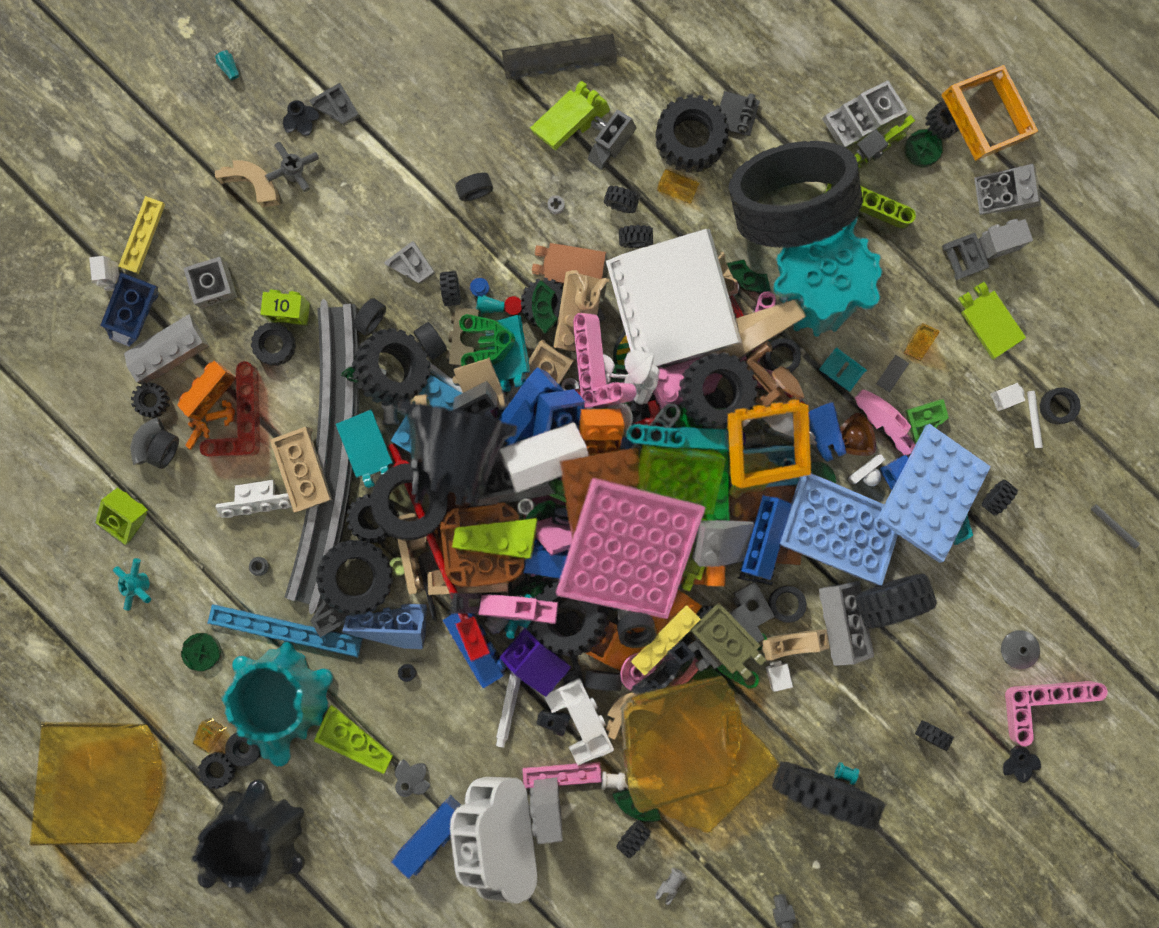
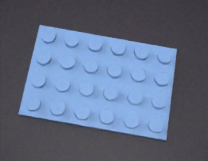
M928 424L920 435L877 520L937 562H944L991 466L931 424Z
M812 473L811 475L801 476L791 502L792 505L780 546L882 586L898 537L897 533L877 520L884 504Z

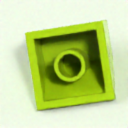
M117 487L101 499L95 523L127 545L144 523L148 509Z

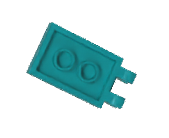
M519 315L498 320L515 335L514 346L505 359L493 365L504 393L511 391L509 379L514 378L515 387L521 388L527 380L525 373L530 372L522 320ZM494 333L486 334V336L494 335ZM508 334L504 336V344L509 342Z
M369 410L335 424L356 478H363L366 488L375 486L372 474L379 471L383 474L389 469V465L394 464L373 410Z

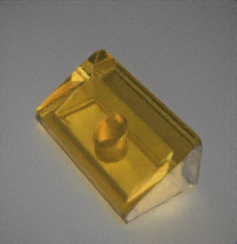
M665 169L659 181L657 191L691 204L700 183Z

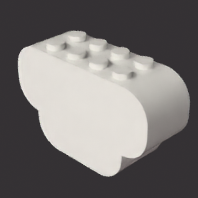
M482 777L476 779L467 789L466 804L461 805L455 810L450 824L457 879L464 886L476 888L478 894L483 899L508 903L523 902L530 898L537 884V870L525 785L517 778Z

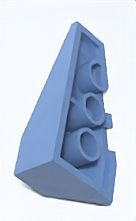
M427 604L401 605V608L390 610V608H384L382 612L372 613L369 611L363 615L346 616L343 633L400 648L423 649L426 635Z

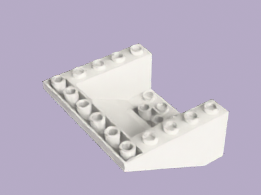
M704 229L631 251L606 261L630 351L640 350L654 353V366L666 368L742 342L710 229Z

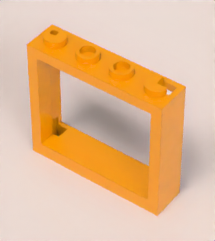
M1004 65L951 85L941 94L975 161L1023 142L1038 132ZM989 81L993 82L1020 134L992 147L989 146L962 93Z
M789 400L788 404L772 403L771 407L754 406L753 410L737 409L735 413L728 414L731 484L745 488L811 475L809 410L807 404L800 403L799 400ZM793 412L795 464L744 474L741 421Z

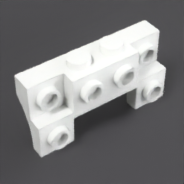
M579 678L562 687L555 688L545 697L552 713L567 707L582 740L569 746L578 766L614 751L603 728L606 726L602 715H597L595 709L598 707L593 697L589 699Z

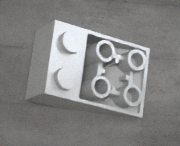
M1034 164L974 178L980 215L1041 206L1037 171Z
M790 412L755 419L768 434L794 443L793 416ZM809 431L810 447H813L817 444L815 442L816 438Z

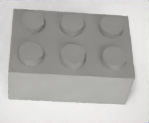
M557 778L534 780V788H530L531 818H533V837L537 836L538 844L562 841V813Z

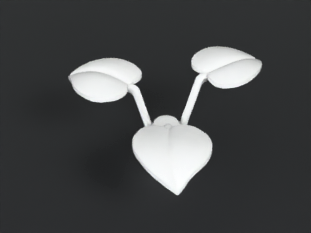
M640 350L629 352L625 359V368L629 372L627 375L613 374L614 362L610 357L603 354L606 385L609 384L611 377L625 378V383H631L635 387L637 384L644 383L651 371L655 354ZM626 404L609 406L607 409L621 410L624 421L622 437H627V430L632 424L630 408Z

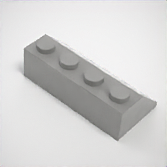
M188 314L125 352L124 355L126 366L136 383L148 384V382L155 380L210 346L191 314Z
M860 581L820 588L819 597L822 602L823 618L826 623L834 666L856 664L873 658L874 653L869 628L864 625L855 601L856 596L862 592Z

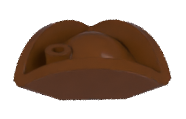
M854 413L840 427L846 453L858 456H872L876 452L874 430L864 415Z

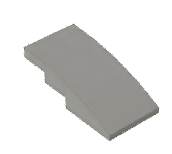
M886 81L861 93L857 98L825 115L822 120L837 144L847 148L864 139L875 129L880 130L900 118L908 111L890 82Z

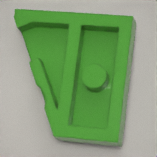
M944 399L905 410L908 423L911 425L910 430L915 445L926 425L931 424L937 429L938 425L943 424L949 418Z

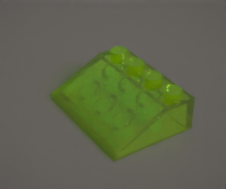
M643 444L639 460L638 490L702 505L705 507L703 514H713L725 458L716 450Z

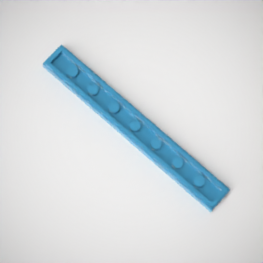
M215 604L211 606L207 623L353 657H359L363 638L335 631L319 637L312 626Z

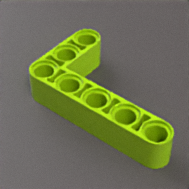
M828 183L823 194L832 189V184ZM861 187L863 199L862 208H859L861 212L901 229L907 228L915 220L916 213L911 207ZM866 200H871L874 206H869ZM884 207H888L891 210V214H887L884 211ZM901 215H906L909 221H904Z

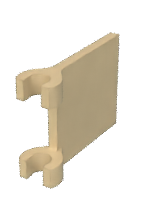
M490 358L454 369L463 393L488 381L497 394L499 410L506 409L507 405H509V400L502 390Z

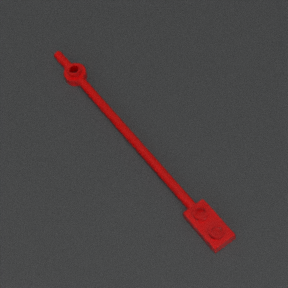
M395 443L388 446L395 461L394 466L409 463L402 460ZM404 483L418 519H420L425 513L421 504L415 503L416 495L412 494L413 484ZM432 532L426 538L449 593H458L455 585L446 575L444 558ZM467 613L458 614L461 622L457 623L456 626L471 662L489 655L490 652L475 617L468 618Z

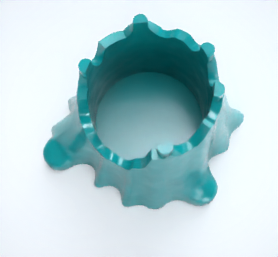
M858 217L849 226L844 227V230L832 237L804 246L783 247L777 255L776 260L780 276L775 280L773 291L779 296V300L782 303L797 299L806 317L794 324V331L798 332L806 327L811 328L813 335L816 337L829 330L836 332L859 307L872 309L878 304L880 296L876 282L882 274L879 266L880 255L868 250L867 238H857L854 235V227Z
M287 641L283 642L282 646L278 649H269L258 660H253L247 656L236 657L232 663L235 673L232 684L227 688L225 695L222 697L226 707L225 714L227 720L236 727L238 735L248 738V745H258L262 758L269 759L276 767H282L290 761V743L294 738L305 740L307 738V731L311 726H321L324 713L328 709L326 693L334 680V675L329 669L310 670L306 663V656L297 652L293 644Z

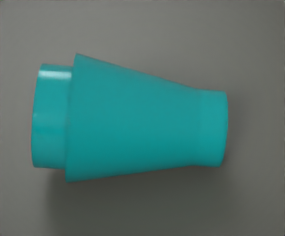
M224 50L215 55V63L228 76L230 81L240 76L232 53Z
M485 295L482 297L478 296L476 309L479 310L480 314L503 313L504 302Z

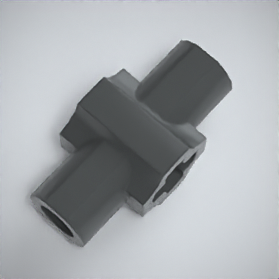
M786 894L773 896L775 908L772 911L776 926L780 928H794L793 923H796V917L792 905H788Z

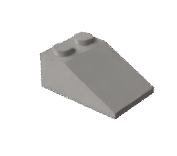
M701 520L694 539L692 558L699 566L715 567L744 561L754 529V522Z

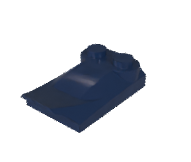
M120 273L100 325L106 330L109 339L129 347L138 339L152 303L158 298L159 287Z

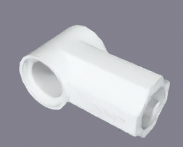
M652 365L646 381L636 385L635 403L640 405L648 403L653 390L657 387L660 374L658 367Z

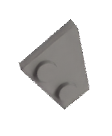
M414 241L384 262L385 265L420 284L436 273Z

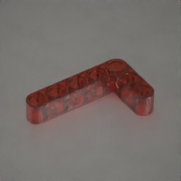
M242 361L236 366L238 438L204 440L199 447L202 455L211 458L255 456L260 451L258 369L253 364ZM250 367V373L245 376L243 373L244 369ZM250 385L251 391L245 395L244 389ZM250 404L252 409L246 414L244 409ZM251 423L252 430L246 433L245 426ZM251 442L253 445L252 450L247 452L246 444ZM229 443H232L233 450L228 453L226 449L227 445ZM210 444H213L214 451L209 454L207 450L208 446Z

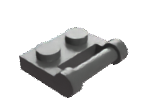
M976 233L942 245L955 272L954 277L956 281L989 268ZM958 246L967 268L965 271L962 270L953 249Z

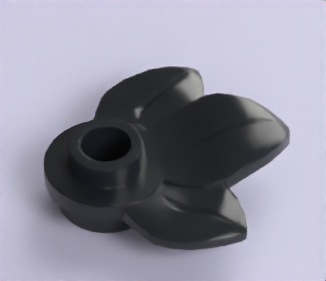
M299 100L291 101L287 107L288 113L283 118V127L287 134L297 129L302 135L309 136L312 131V121L319 119V114L312 106H305ZM296 108H300L298 113L294 112Z
M1023 746L1013 747L1010 751V758L1003 764V774L1005 776L1014 774L1021 783L1029 781L1032 771L1041 769V762L1037 755L1030 753Z

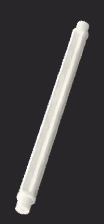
M531 621L529 626L527 627V630H529L530 632L532 631L531 626L533 624V621ZM512 671L496 737L498 738L496 743L498 747H505L506 740H508L511 719L521 681Z

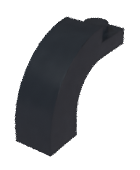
M683 641L668 650L661 665L649 676L632 686L631 691L643 705L655 697L659 698L685 674L692 664L695 654Z

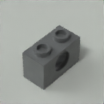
M752 582L733 593L735 596L733 601L736 607L744 604L748 610V602L751 600L756 602V609L753 611L748 610L757 626L775 617L756 582Z

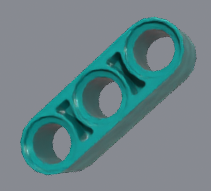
M638 424L630 426L627 430L628 439L634 443L680 447L686 441L685 432L676 428ZM634 428L641 430L642 436L640 439L632 437V430ZM654 430H659L662 433L660 441L656 442L652 439L651 434ZM675 432L682 435V441L679 444L671 440V436Z
M676 428L685 432L686 441L680 447H672L674 450L729 452L728 430ZM675 432L673 433L672 442L679 444L682 441V435Z

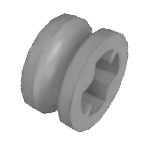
M555 195L549 198V211L556 215L563 212L565 205L562 197ZM554 201H558V204L561 203L558 209H554V206L551 207Z

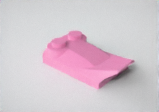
M702 357L666 368L658 367L660 374L657 387L653 390V393L661 410L667 404L679 405L683 402L682 397L678 396V391L682 389L679 386L680 380L684 378L683 373L690 367L689 365ZM714 373L706 377L703 384L704 396L715 392L722 375Z

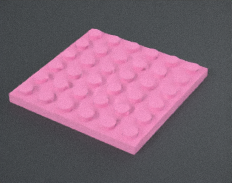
M593 478L556 591L557 595L668 619L705 507Z

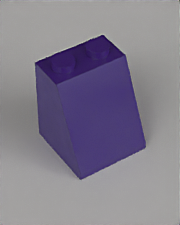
M526 628L520 632L500 656V659L514 675L544 697H547L554 690L557 683L571 668L557 653L546 649L543 643L539 642L536 636Z

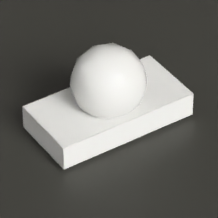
M880 454L874 456L848 477L849 483L851 485L856 484L859 480L863 479L864 483L868 486L878 485L881 481V473L876 467L885 460L884 457Z

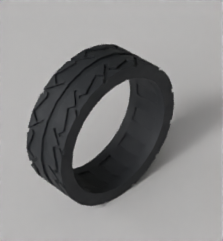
M825 141L792 142L763 151L737 168L728 186L738 231L747 240L766 247H799L832 237L844 230V227L849 226L856 219L863 202L856 157L849 149ZM822 182L835 185L824 194L800 203L788 205L757 203L758 200L768 193L792 184Z

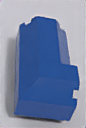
M538 367L527 378L499 417L501 422L518 426L516 436L509 437L504 441L507 443L506 447L533 437L539 394L564 391L548 372Z

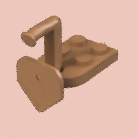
M766 341L746 359L748 371L752 369L755 374L753 376L769 393L758 398L755 401L756 406L769 407L775 400L778 403L788 404L789 400H799L800 402L805 398L798 380L788 369L780 366L772 372V378L759 364L758 360L768 351L772 352V345L769 341ZM784 392H788L789 394L793 395V397L789 399V397ZM756 418L743 420L741 423L742 429Z

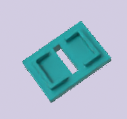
M837 347L834 348L819 368L822 373L848 392L853 389L858 380L867 371V369ZM847 362L849 365L846 367V369L843 371L840 377H837V373Z

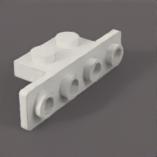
M273 480L236 485L235 502L216 504V510L222 518L292 507L288 493L275 495V483Z

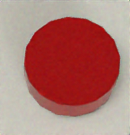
M511 296L505 300L504 309L508 315L515 316L522 312L520 298Z

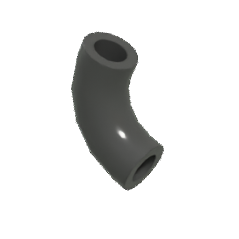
M159 417L153 418L141 425L133 435L130 446L133 465L147 463V452L152 441L158 433L165 431L164 424Z

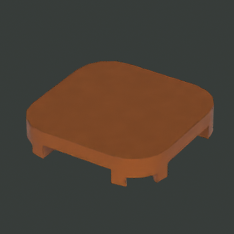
M497 503L496 505L464 509L455 508L444 517L440 530L445 572L448 579L454 585L460 588H473L504 584L515 581L521 576L524 570V558L454 549L452 547L457 527L519 521L518 514L512 507L505 503Z

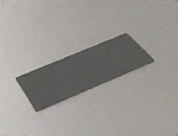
M895 355L876 384L890 393L909 363Z

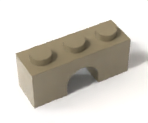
M456 307L455 313L452 312L451 324H454L453 331L449 333L451 350H447L446 361H449L451 367H462V356L466 353L476 352L474 347H467L462 344V337L467 332L461 330L459 320L466 314L480 317V312L477 309ZM471 318L465 322V327L469 329L473 325ZM472 356L467 359V365L474 363L475 360Z

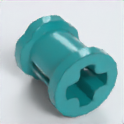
M842 762L837 764L834 772L835 779L838 780L840 778L849 782L850 785H855L859 776V769L844 766Z

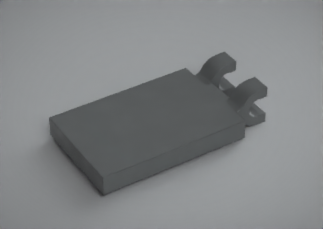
M744 604L729 612L757 643L764 639ZM694 635L696 640L687 644L692 652L699 649L704 657L694 663L697 669L702 671L710 664L713 669L722 665L711 651Z

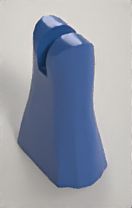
M834 402L809 411V431L815 436V442L817 443L815 446L824 460L829 462L834 459L829 448L831 444L834 445V450L839 457L845 455V445Z

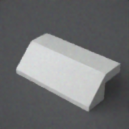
M574 422L500 449L504 467L510 473L516 492L562 476L559 461L589 456L586 445Z

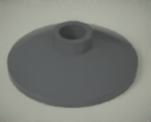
M1016 630L1010 632L1001 643V655L1004 661L1013 668H1029L1039 658V643L1027 631ZM1025 647L1026 651L1022 654L1020 649Z

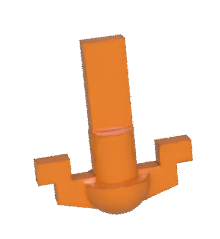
M224 400L222 401V406L226 407L225 410L205 414V418L208 422L227 417V420H224V426H229V423L233 422L235 410L230 402Z
M193 420L188 423L192 428L196 426L185 445L190 450L202 432H204L202 436L206 439L210 437L208 434L210 430L203 421Z

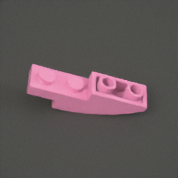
M861 390L855 399L859 408L863 409L869 422L876 429L883 426L886 434L891 436L896 448L903 455L911 454L915 447V443L908 435L911 425L888 402L867 390Z
M482 595L478 615L556 624L558 603L523 597Z

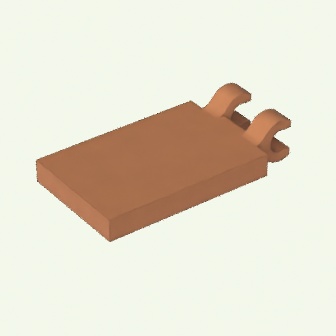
M550 243L549 248L536 245L535 256L545 257L543 266L533 264L532 274L542 275L544 278H548L549 281L554 279L557 284L563 285L566 272L576 270L582 275L602 279L606 252Z

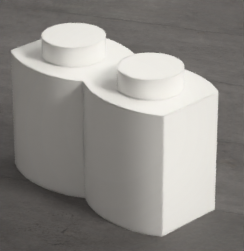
M106 256L89 258L92 283L104 288L105 291H114L119 278L118 263L111 261Z

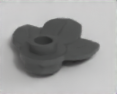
M406 760L400 761L395 770V776L398 780L395 790L399 796L408 797L412 793L420 795L428 790L430 784L423 780L426 774L425 763H418L410 767ZM403 783H407L409 785V789L404 791L402 790L401 785Z

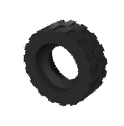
M275 322L265 323V325L259 326L254 331V335L251 338L253 354L256 355L257 359L270 366L285 364L295 353L296 340L292 332L282 324ZM271 335L279 336L283 342L282 349L274 354L267 352L264 347L265 340Z

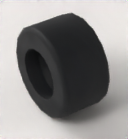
M426 322L413 332L432 360L447 351L445 343L430 322Z

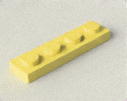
M145 196L118 267L136 274L140 273L165 207L163 202Z
M686 605L656 635L653 642L645 646L631 662L646 675L667 654L668 650L673 648L701 619Z

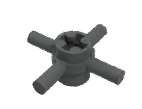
M277 142L274 146L283 159L281 161V168L266 174V180L270 182L284 176L290 182L297 181L303 192L309 191L310 187L303 178L302 173L305 165L319 159L318 154L315 152L300 158L296 154H288L282 143Z

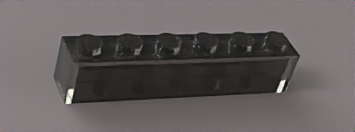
M613 34L502 50L506 79L518 80L525 76L537 77L539 74L545 73L553 75L558 71L572 72L578 68L592 69L598 65L611 66L613 63H616L617 59Z

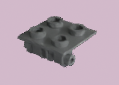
M726 91L723 92L720 103L722 108L721 114H726V123L729 124V131L747 136L751 135L760 100H756L754 94H748L745 97Z

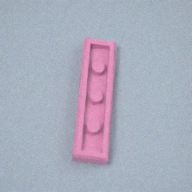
M600 762L582 763L579 766L577 764L523 768V782L526 789L534 788V780L557 778L558 786L601 783Z

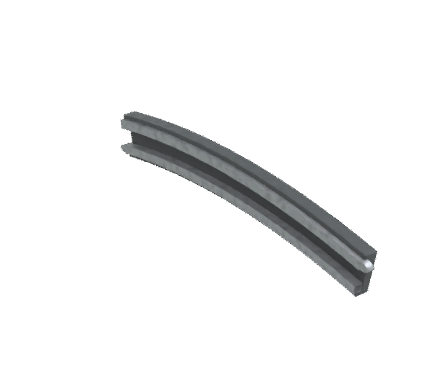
M322 299L320 308H317L320 389L315 450L332 500L306 509L294 566L284 596L293 601L309 604L310 614H314L324 601L318 591L316 582L317 568L323 555L342 541L354 471L335 424L359 415L360 400L358 382H350L341 376L345 369L352 366V362L355 360L353 356L359 347V331L353 327V322L358 314L357 306L355 304H343L341 307L329 308L328 302L325 299Z

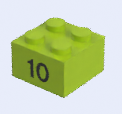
M271 289L269 292H263L260 315L270 322L308 325L310 303L299 292L289 291L288 294H282L279 290Z

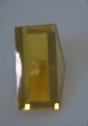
M924 323L919 324L914 328L903 353L921 361L940 331Z
M208 718L199 724L193 744L209 754L226 728L212 718Z

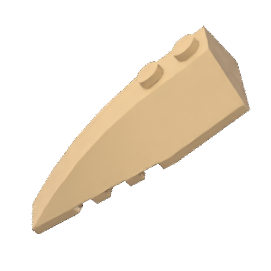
M797 299L736 318L742 342L713 353L720 354L724 352L728 353L729 356L735 355L741 359L766 341H769L806 317Z

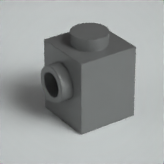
M875 129L857 144L858 150L856 152L862 160L866 159L869 162L873 159L876 161L884 154L882 151L887 148L888 143L878 130Z

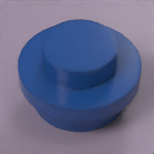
M476 278L471 282L470 290L474 296L482 297L488 293L489 284L483 278Z

